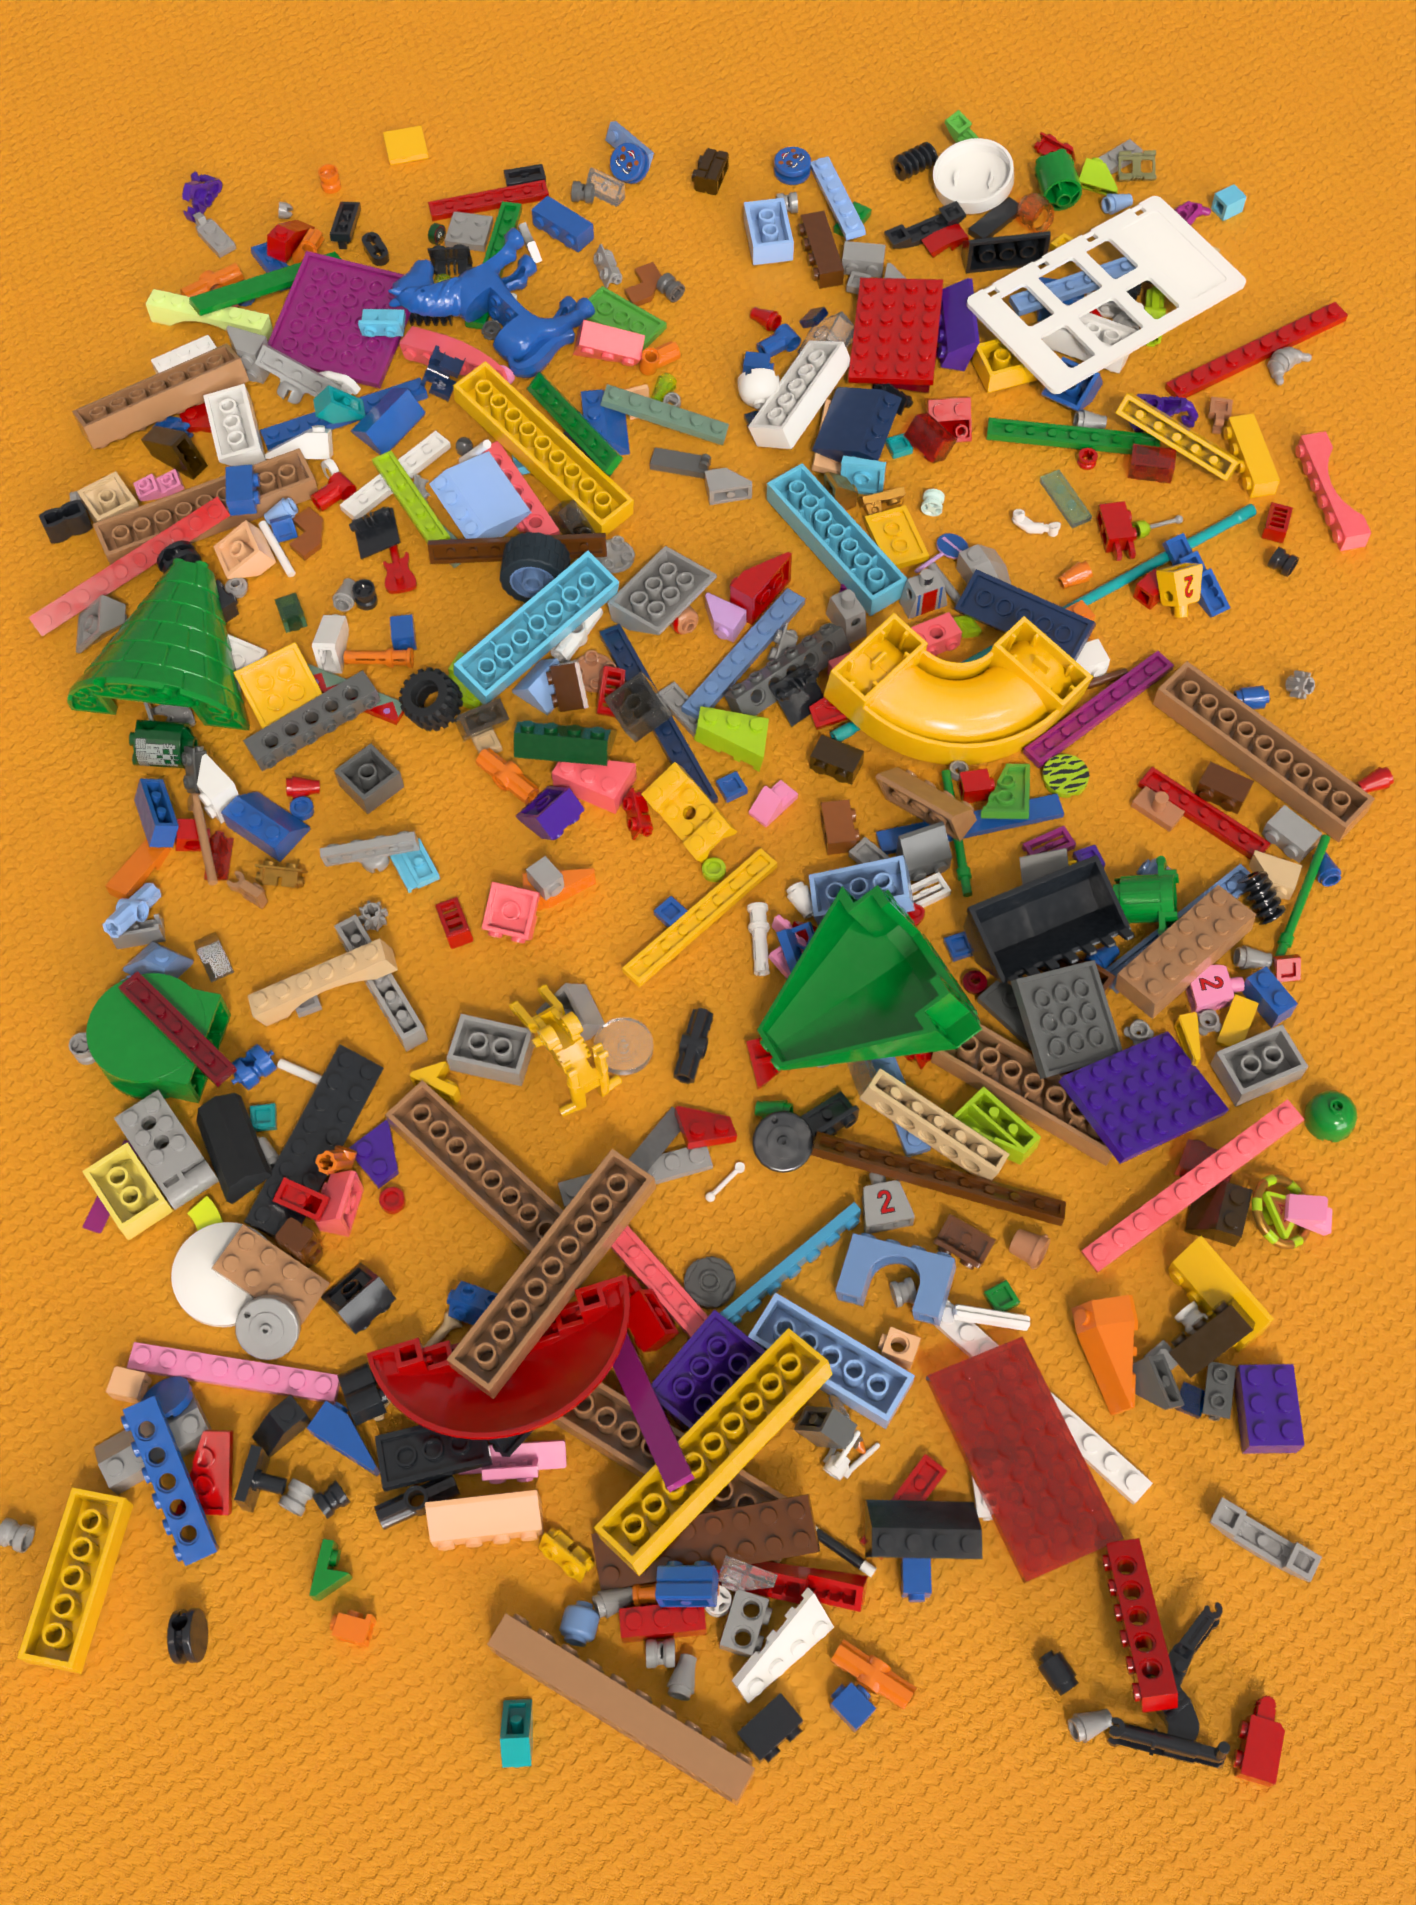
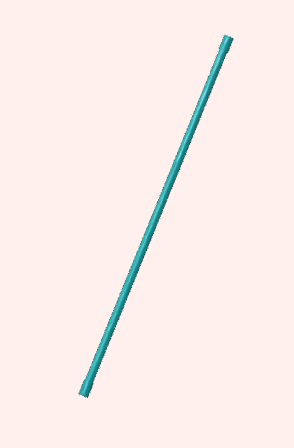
M1248 504L1225 519L1188 538L1187 541L1191 549L1236 524H1241L1256 515V508L1252 504ZM1166 551L1068 603L1063 608L1066 609L1080 600H1083L1088 606L1153 569L1160 567L1170 561ZM993 645L960 663L971 662L984 657L991 651ZM849 722L831 731L830 736L832 739L841 742L861 729L853 722Z

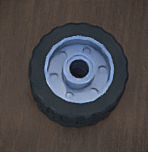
M539 532L518 534L512 537L505 545L500 571L501 586L508 595L526 603L570 566V553L561 541L548 534Z

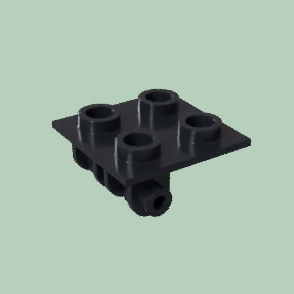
M457 244L453 247L437 245L433 248H428L436 276H446V265L448 276H451L450 265H453L454 275H457L456 265H458V275L473 268L469 246Z
M381 507V509L375 512H370V517L365 514L363 516L364 519L362 517L356 520L353 519L352 523L349 524L351 531H355L361 559L401 543L393 508Z
M807 663L770 687L791 727L810 715L809 707L824 698L816 682L819 674L815 669L811 671Z

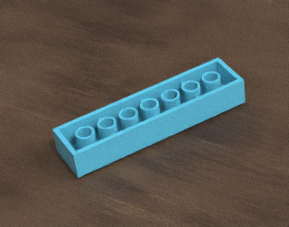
M803 463L767 483V501L837 580L855 593L856 598L870 616L900 599L905 583L908 580L907 577Z
M589 551L585 552L454 663V675L486 706L616 595L619 581Z

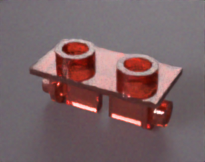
M215 831L209 843L217 880L228 881L234 838H226L222 831ZM206 870L204 874V880H207Z

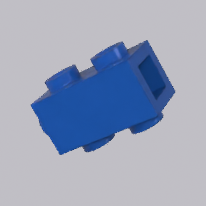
M461 1281L456 1290L452 1289L448 1295V1316L474 1325L498 1294Z

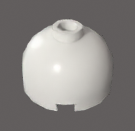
M765 368L751 369V374L746 376L745 372L738 377L737 382L739 396L745 404L761 409L769 396L778 388L780 382L779 375L775 376V371Z

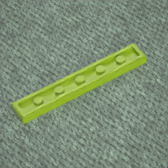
M390 450L373 458V465L427 545L428 540L450 539L449 534L393 452Z

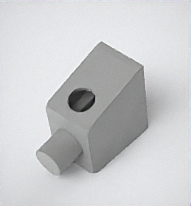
M847 589L831 596L826 615L832 624L843 628L848 643L850 644L866 637V612L856 598L855 593L851 589Z

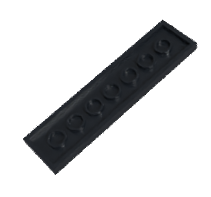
M339 1044L271 1170L272 1176L266 1179L244 1223L273 1238L276 1237L275 1235L288 1218L292 1217L301 1224L303 1223L306 1216L273 1202L283 1178L285 1177L316 1192L320 1191L328 1174L319 1172L318 1165L315 1163L317 1155L324 1153L325 1150H334L336 1145H344L381 1075L383 1067Z

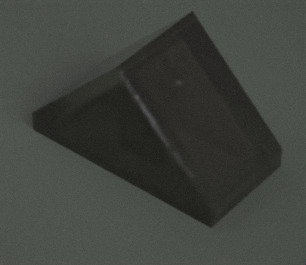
M216 932L194 941L196 951L211 982L234 973Z

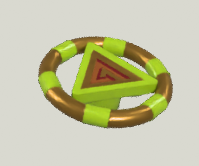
M1271 1174L1262 1178L1254 1189L1251 1199L1253 1217L1262 1236L1271 1244L1282 1249H1294L1306 1241L1310 1230L1301 1226L1298 1235L1286 1240L1294 1226V1223L1284 1220L1286 1196L1265 1190L1274 1184H1280L1285 1186L1292 1194H1305L1290 1178L1279 1174ZM1262 1197H1263V1201H1264V1203H1265V1205H1266V1206H1264V1207L1262 1206ZM1268 1225H1275V1228L1279 1236L1276 1233H1274L1268 1227Z

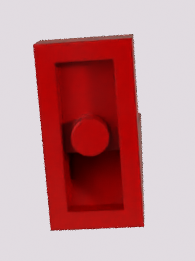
M284 1177L273 1202L320 1222L331 1198Z

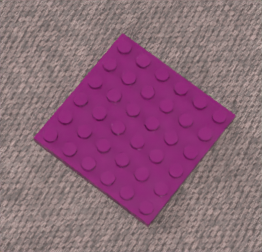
M306 251L269 338L268 345L318 373L332 371L344 374L356 383L380 389L401 336H362L358 321L362 320L363 309H397L405 311L406 326L411 312L403 306L390 307L389 302L395 297L394 294L388 292V290L392 289L393 283L404 276V274Z

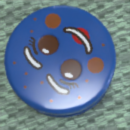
M623 143L613 151L610 159V168L617 179L628 184H636L643 180L649 170V157L643 148L633 143Z
M786 147L775 155L774 174L780 182L787 185H798L809 178L811 157L807 151L799 147Z

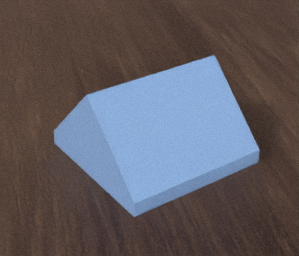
M557 658L540 660L516 685L512 693L548 716L554 709L551 694L555 693L553 685H548L546 672L549 671L550 665L559 664L560 662Z

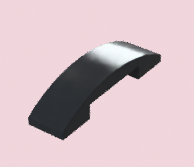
M955 201L939 208V214L908 228L901 224L885 231L884 235L893 248L900 249L923 244L921 240L947 226L959 224L966 218V213L959 203Z

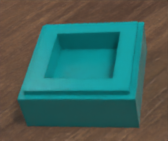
M906 433L886 439L885 445L893 459L913 454V447Z
M275 1103L250 1106V1120L255 1132L277 1130V1106Z

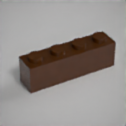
M825 211L802 214L797 229L799 237H803V250L807 251L808 265L812 266L813 280L817 281L819 289L843 285L844 268Z

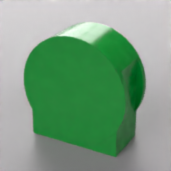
M160 973L141 974L219 1050L231 1017V1013L221 994L192 989L182 980L170 975ZM127 979L108 989L93 1007L86 1029L89 1051L108 1081L123 1094L143 1100L159 1090L164 1099L171 1097L199 1103L208 1078L120 992L118 987Z

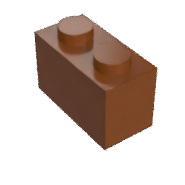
M849 799L821 802L820 816L827 855L849 853L856 843L860 842L859 829H854L853 822H856L855 808L850 807Z

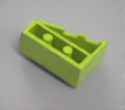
M700 706L694 740L719 753L723 751L733 756V759L738 762L748 763L754 766V770L760 772L764 759L769 718Z
M984 1086L953 1115L954 1118L1009 1153L1007 1159L1019 1165L1037 1149L1041 1139L1040 1135Z

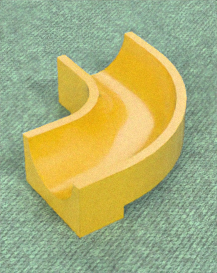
M893 613L831 670L824 697L868 736L902 755L936 764L951 765L952 762L960 760L964 761L967 765L992 762L1024 750L1026 746L1054 727L1081 700L1093 676L1025 616L993 645L987 655L975 661L956 663L942 660L926 650L928 643Z

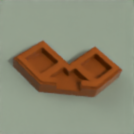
M654 262L635 268V274L640 283L624 289L629 302L636 306L651 302L655 296L656 285L662 275Z
M307 507L292 518L293 523L304 533L289 543L291 549L304 561L322 548L324 521L310 507Z

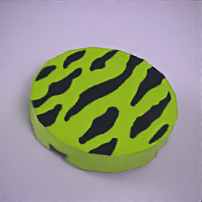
M1061 754L1047 761L1043 769L1042 780L1045 783L1046 789L1052 794H1058V797L1070 798L1073 795L1081 794L1085 790L1090 775L1088 767L1081 759L1073 755Z

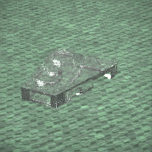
M725 1556L719 1574V1581L722 1582L723 1587L729 1590L738 1591V1589L746 1591L774 1587L778 1575Z

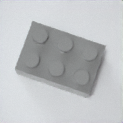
M461 1014L447 1055L449 1068L460 1073L522 1086L534 1049L531 1041L535 1038L534 1033H531L527 1028Z
M1283 1024L1216 1052L1210 1064L1235 1107L1301 1079L1308 1068L1307 1063Z

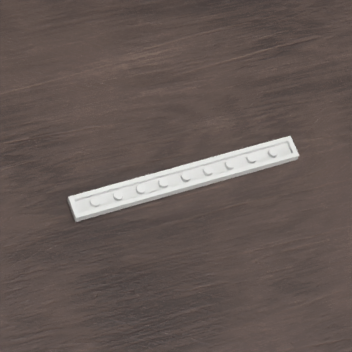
M947 1300L940 1326H934L1134 1505L1153 1483L973 1322L955 1320L953 1318L955 1306Z

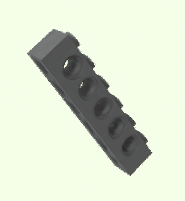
M832 623L822 625L816 633L806 636L802 639L801 643L787 649L782 656L769 661L767 666L761 670L751 673L748 679L732 686L731 690L724 694L731 712L756 716L777 701L770 687L805 663H807L811 671L815 669L819 673L828 666L829 660L851 651L843 628Z
M362 670L243 740L261 771H264L267 768L274 767L284 758L294 755L306 745L313 744L326 733L333 732L343 723L355 719L357 715L365 710L372 709L381 700L376 688Z

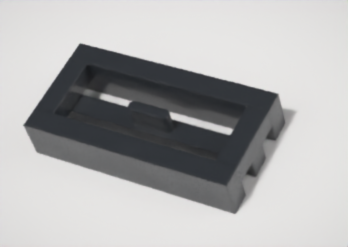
M543 164L503 170L507 187L545 180L546 182Z

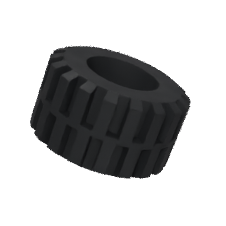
M428 667L426 671L419 669L417 674L412 673L410 675L411 678L404 681L405 687L400 690L402 694L399 697V702L402 704L400 706L401 710L411 721L426 731H431L432 729L439 731L440 727L444 729L449 727L448 723L450 721L453 723L456 720L454 717L460 714L459 707L463 706V701L461 700L463 695L459 690V686L437 668L434 670ZM438 691V697L435 702L424 708L428 696Z

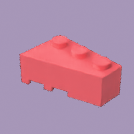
M583 320L577 330L573 355L634 366L641 360L645 335Z
M609 760L607 766L558 762L552 771L553 786L570 788L577 798L616 814L624 797H626L637 779L636 763Z

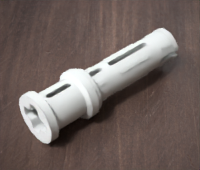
M755 902L747 906V912L750 913L748 930L752 934L754 975L756 976L770 974L767 932L770 929V925L767 922L766 916L768 905L763 902Z

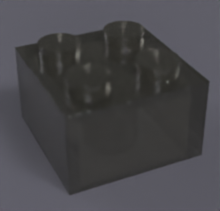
M642 672L604 698L625 733L635 743L673 716L652 682Z

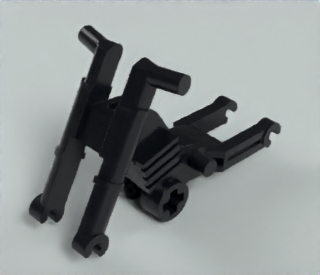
M1219 1602L1215 1603L1216 1612L1212 1613L1208 1605L1204 1607V1610L1180 1642L1175 1644L1169 1653L1178 1691V1708L1155 1711L1164 1721L1167 1733L1159 1732L1156 1728L1151 1730L1127 1724L1120 1718L1114 1717L1111 1719V1724L1114 1726H1111L1109 1731L1110 1738L1108 1739V1744L1110 1746L1117 1747L1121 1745L1148 1752L1151 1756L1156 1754L1191 1764L1198 1763L1216 1769L1223 1768L1226 1755L1230 1751V1745L1222 1741L1215 1748L1196 1741L1200 1728L1199 1721L1190 1698L1180 1687L1194 1655L1211 1631L1219 1625L1223 1612ZM1153 1674L1145 1675L1147 1678L1157 1677Z

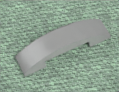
M1223 1497L1220 1499L1209 1521L1210 1524L1255 1556L1297 1578L1311 1582L1322 1557L1298 1542L1293 1544L1248 1517L1245 1510Z

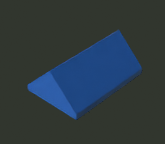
M393 387L351 430V433L381 455L392 450L426 413L408 389Z

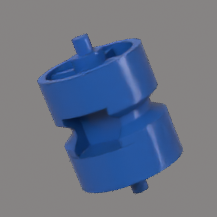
M258 1044L245 1052V1058L239 1057L232 1062L237 1071L234 1073V1079L231 1082L233 1084L241 1083L248 1091L260 1083L261 1076L266 1078L277 1069L271 1060L274 1052L270 1050L267 1053Z

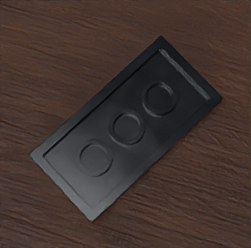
M421 1425L375 1436L382 1488L385 1492L492 1465L488 1439L456 1438L437 1433Z

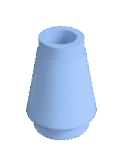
M1107 194L1101 202L1102 210L1104 213L1112 215L1131 206L1133 198L1131 194Z
M282 498L270 510L264 513V518L271 525L269 520L289 514L294 518L295 514L298 513V508L291 498Z

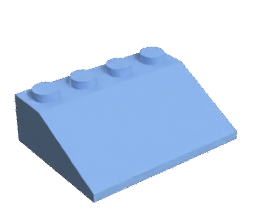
M489 451L446 469L429 483L466 539L503 537L532 513Z

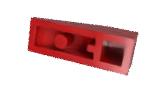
M299 220L277 224L267 235V256L286 263L299 246L310 228L315 229V227Z

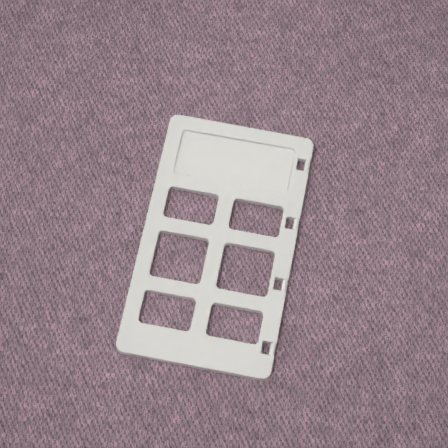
M1151 196L1132 209L1129 208L1091 229L1090 232L1078 236L1042 256L1039 260L1025 265L994 282L986 289H982L969 296L967 307L1051 393L1060 394L1244 288L1246 279L1161 197ZM1139 210H1142L1144 212L1139 216L1135 214V212ZM1093 236L1095 240L1089 242L1087 239ZM1105 241H1109L1136 269L1118 279H1113L1086 252ZM1068 261H1073L1100 289L1066 306L1038 278ZM1042 263H1045L1047 265L1042 269L1038 267ZM1148 280L1177 309L1159 319H1154L1126 291ZM1024 287L1052 316L1034 326H1028L1001 298ZM995 290L997 294L990 297L988 293ZM1109 301H1114L1141 329L1108 347L1079 318ZM1061 328H1066L1093 357L1074 368H1070L1041 339Z

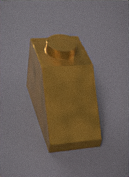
M829 471L824 473V487L846 511L856 507L858 496L856 486L851 484L847 477Z

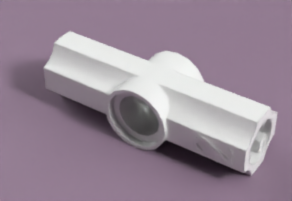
M599 608L551 649V655L557 658L560 663L568 662L576 650L586 644L588 640L587 635L603 615V610Z

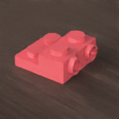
M492 882L482 929L488 930V935L502 938L503 934L512 936L511 941L525 943L526 940H532L537 920L535 915L540 892Z

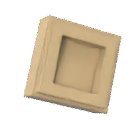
M493 729L471 737L478 754L484 748H490L495 753L502 751V746Z

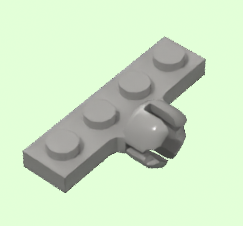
M263 344L255 361L256 365L280 378L277 394L282 399L285 396L287 397L289 391H292L287 402L293 404L299 403L304 393H309L316 397L328 385L339 390L342 387L340 384L267 344Z
M402 831L397 835H380L374 839L353 840L350 843L341 845L330 844L327 847L320 848V857L326 867L360 862L366 871L375 873L376 868L381 872L390 863L388 856L418 851L420 846L415 832Z

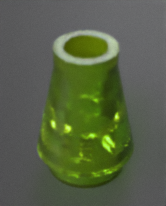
M668 373L658 376L650 398L663 402L665 395L676 389L677 380Z

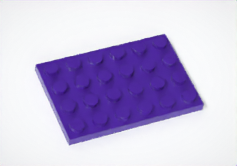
M1168 1031L1064 1075L1059 1081L1119 1164L1225 1115L1229 1110L1196 1066L1191 1065L1189 1057Z

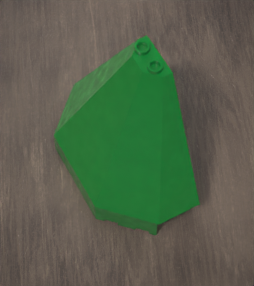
M877 885L858 900L843 886L841 887L757 1031L762 1038L760 1040L762 1047L773 1056L770 1060L778 1071L958 1049V1047L980 1032L982 1027L980 1026L976 1009L931 942L920 932L903 907L899 906L889 890L884 891Z

